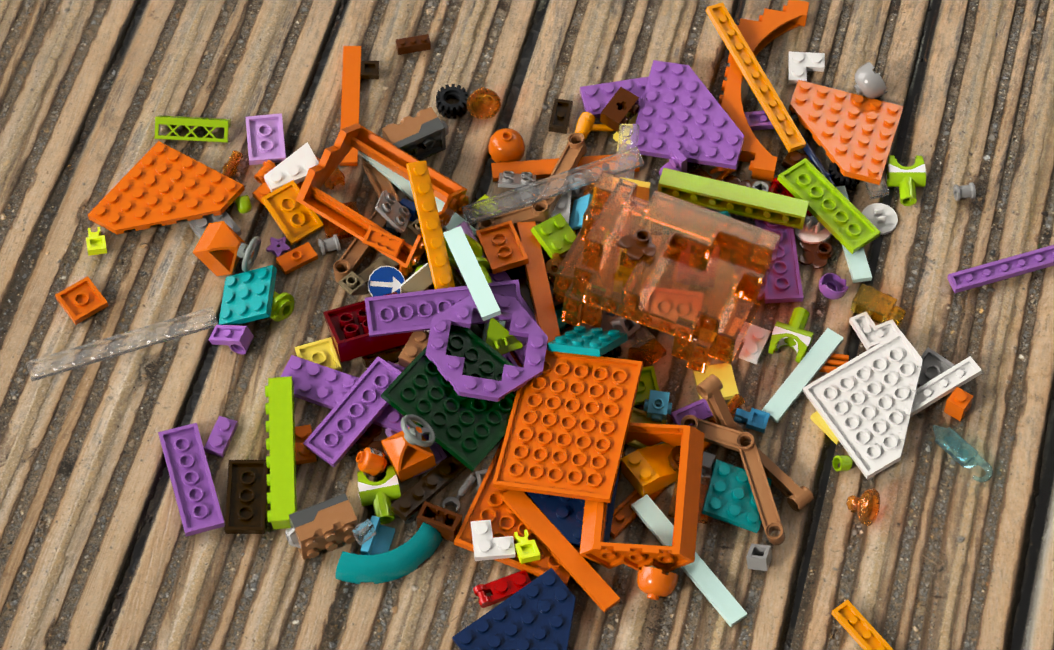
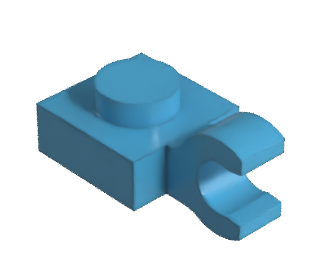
M737 408L734 421L737 423L746 422L745 428L764 433L770 413L751 408L750 412Z

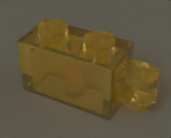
M863 283L851 305V311L857 314L867 311L872 321L879 324L893 319L895 324L899 325L906 315V311L903 308L896 306L897 299Z

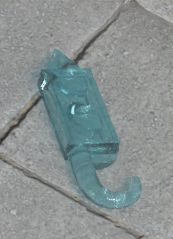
M933 425L936 437L935 443L963 468H973L977 465L983 468L986 475L984 477L974 475V480L978 482L990 480L993 475L992 467L970 444L950 427L944 428Z

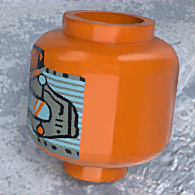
M366 447L356 457L358 469L372 476L382 473L387 465L384 453L371 447Z

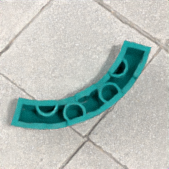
M423 522L410 540L391 551L375 555H358L343 551L337 564L335 578L355 584H360L361 582L379 584L399 579L415 571L420 564L427 558L429 559L442 542V536L434 527Z

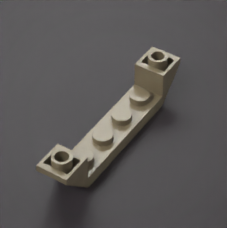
M416 219L408 226V235L404 238L405 242L411 246L414 245L418 234L422 233L419 219ZM382 255L359 275L351 271L338 284L351 296L366 295L369 293L367 284L369 276L375 269L380 266H391L399 269V263L386 255Z

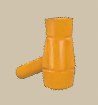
M583 112L577 121L575 133L583 134L586 140L591 131L612 132L614 130L604 124H594L595 116L589 112Z

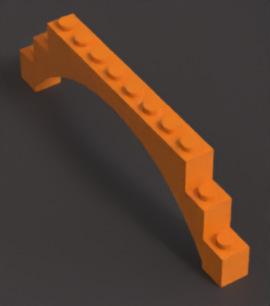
M788 0L787 5L783 6V11L765 8L763 15L759 16V21L740 18V23L737 27L754 56L756 57L766 45L787 31L799 26L805 27L809 2ZM729 52L728 63H730V67L726 66L724 76L727 77V81L723 80L721 91H724V94H720L718 103L744 135V143L739 161L750 163L751 178L772 182L778 157L772 156L763 147L747 122L741 101V85L744 75Z

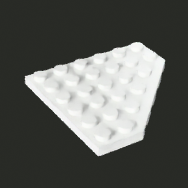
M901 331L803 387L804 394L867 480L897 463L902 457L923 359Z

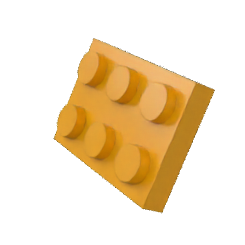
M294 180L261 199L291 245L308 237L324 226L316 212L296 201L300 189Z

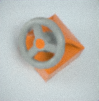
M224 221L209 223L193 254L216 276L232 274L240 258L243 259L242 270L247 272L256 260L261 239L259 236H255L248 245Z
M413 414L405 415L402 418V431L381 441L384 453L393 466L400 482L436 466L434 454L429 447L435 441V433L424 419ZM413 421L418 422L423 427L416 425ZM423 434H429L428 441L425 440Z

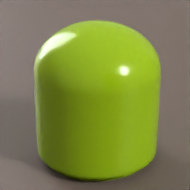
M248 195L240 196L235 200L239 213L244 214L251 211L252 205Z
M838 455L833 458L832 465L835 471H848L852 468L853 461L848 455Z

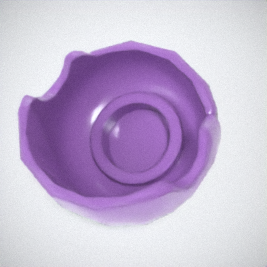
M825 273L819 280L820 292L824 297L831 300L843 297L849 288L848 286L846 287V279H841L834 273Z

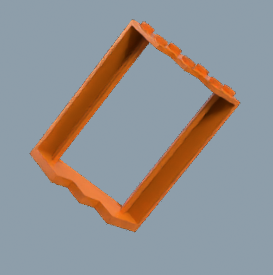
M356 123L341 129L334 145L324 150L319 164L309 168L296 201L363 241L370 225L387 233L390 232L321 191L322 185L353 147L409 180L406 165L420 160ZM428 166L434 196L445 202L442 211L438 212L441 227L443 228L449 223L459 206H462L465 202V194L468 189ZM420 233L413 246L404 242L398 258L380 250L378 251L405 268H409L419 262L426 249L422 233Z
M630 422L625 444L636 440L646 446H653L662 441L673 447L681 446L672 546L604 542L608 503L585 500L579 555L608 569L625 564L638 571L639 567H649L652 565L666 573L694 562L705 433L689 425Z

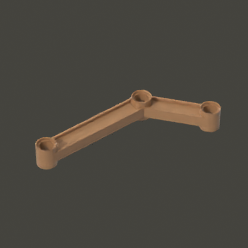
M576 132L568 137V143L537 201L531 206L494 217L483 216L478 220L479 230L510 220L516 230L517 222L535 221L540 224L551 218V214L568 184L569 177L572 176L581 157L587 152L584 135Z
M362 157L363 170L367 174L378 199L381 193L386 190L393 194L400 203L399 196L396 194L391 182ZM377 210L369 218L370 221L382 228L387 223V220ZM355 237L341 258L333 265L335 281L338 283L351 271L354 272L372 247L363 244V241Z
M711 374L696 386L697 392L707 401L718 425L744 432L742 427L734 421L720 391L723 388L722 382L716 375ZM744 441L742 446L750 445L751 441ZM758 449L766 477L772 479L771 483L787 497V502L793 510L797 512L802 510L814 499L812 492L805 486L799 487Z
M693 415L683 417L681 425L695 424L698 430L705 433L704 441L740 452L767 539L772 545L782 544L785 540V532L752 434L705 421ZM744 441H751L750 445L742 446ZM773 531H780L777 537L770 536Z

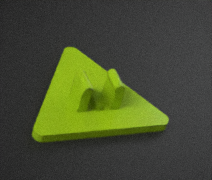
M495 318L490 319L485 341L489 346L501 355L523 347V344L513 335H509V331Z

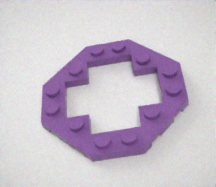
M493 294L501 310V314L498 316L511 318L509 335L528 338L524 367L504 364L501 381L462 375L465 358L446 355L451 325L470 328L473 312L479 313L472 296L469 295L432 318L426 356L430 361H433L437 366V370L446 381L451 383L454 391L459 396L499 402L510 392H515L526 385L531 379L542 375L548 336L515 297Z

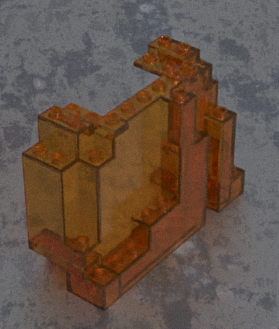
M602 171L594 185L592 201L583 215L582 228L555 273L553 299L564 302L561 321L574 326H580L583 322L600 328L603 310L675 336L671 355L688 361L687 368L705 374L713 358L731 364L763 301L767 277L775 263L781 235L656 190L648 202L636 197L638 184ZM637 230H647L652 237V243L656 246L655 255L653 257L644 255L638 261L629 260L627 249L618 247V241L625 235H634Z

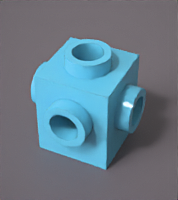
M650 390L649 400L645 399L644 411H647V418L655 422H661L666 420L667 414L671 415L672 403H669L670 392Z

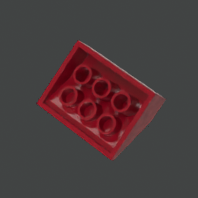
M365 300L323 312L341 362L350 361L354 358L400 345H406L413 333L369 337Z

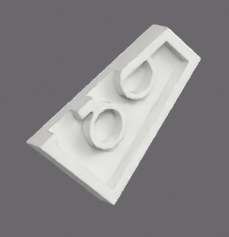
M307 142L265 174V182L271 192L292 180L298 184L305 180L309 168L318 165L319 162Z

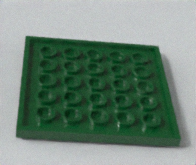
M451 325L446 355L465 358L462 375L501 381L504 364L514 366L470 329ZM426 346L382 393L381 398L403 416L413 414L424 419L435 433V442L473 472L505 436L517 390L510 392L499 402L459 396L454 391L451 383L446 381L437 370V366L433 361L427 358ZM413 421L416 425L423 427L418 422Z

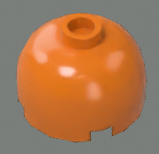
M510 128L496 131L490 137L488 145L491 159L496 163L520 161L525 152L523 137L517 131Z
M642 566L638 569L637 584L642 592L648 594V599L659 600V597H667L672 594L676 588L679 575L670 571L666 575L667 573L662 569Z

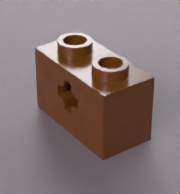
M620 87L602 110L600 122L619 132L622 127L625 128L627 126L630 116L637 113L640 107L638 105L639 97Z
M425 501L417 516V529L421 527L423 522L434 527L443 539L454 542L462 525V515Z

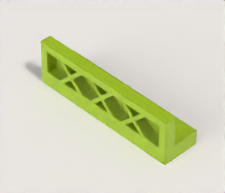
M158 115L155 117V139L228 143L231 119ZM160 124L167 125L172 131L167 135H159ZM183 125L190 132L185 136H180L176 129ZM202 126L208 133L204 137H199L194 130ZM217 127L224 128V138H217L212 131Z

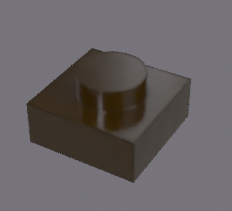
M361 61V79H379V61Z

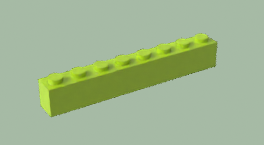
M667 168L662 170L657 190V196L715 210L728 211V213L803 230L809 201Z
M292 376L268 378V385L265 386V396L269 397V403H265L266 415H269V420L266 421V432H269V438H266V449L270 450V456H266L267 468H270V474H267V486H270V492H267V502L271 504V510L267 511L268 523H272L273 529L291 528L289 515L297 512L295 410Z

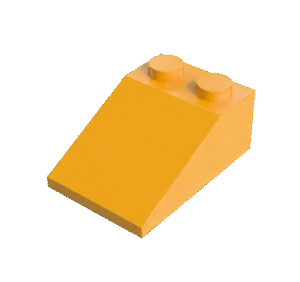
M667 443L637 449L621 458V472L641 497L646 494L650 496L678 480L679 470L676 469L675 471L668 459L672 449L675 447Z

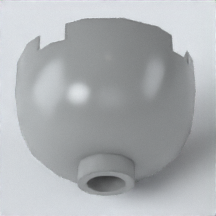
M870 62L865 63L856 71L854 78L856 85H854V89L858 95L863 94L866 98L875 99L886 94L888 91L880 74L872 70L875 67Z

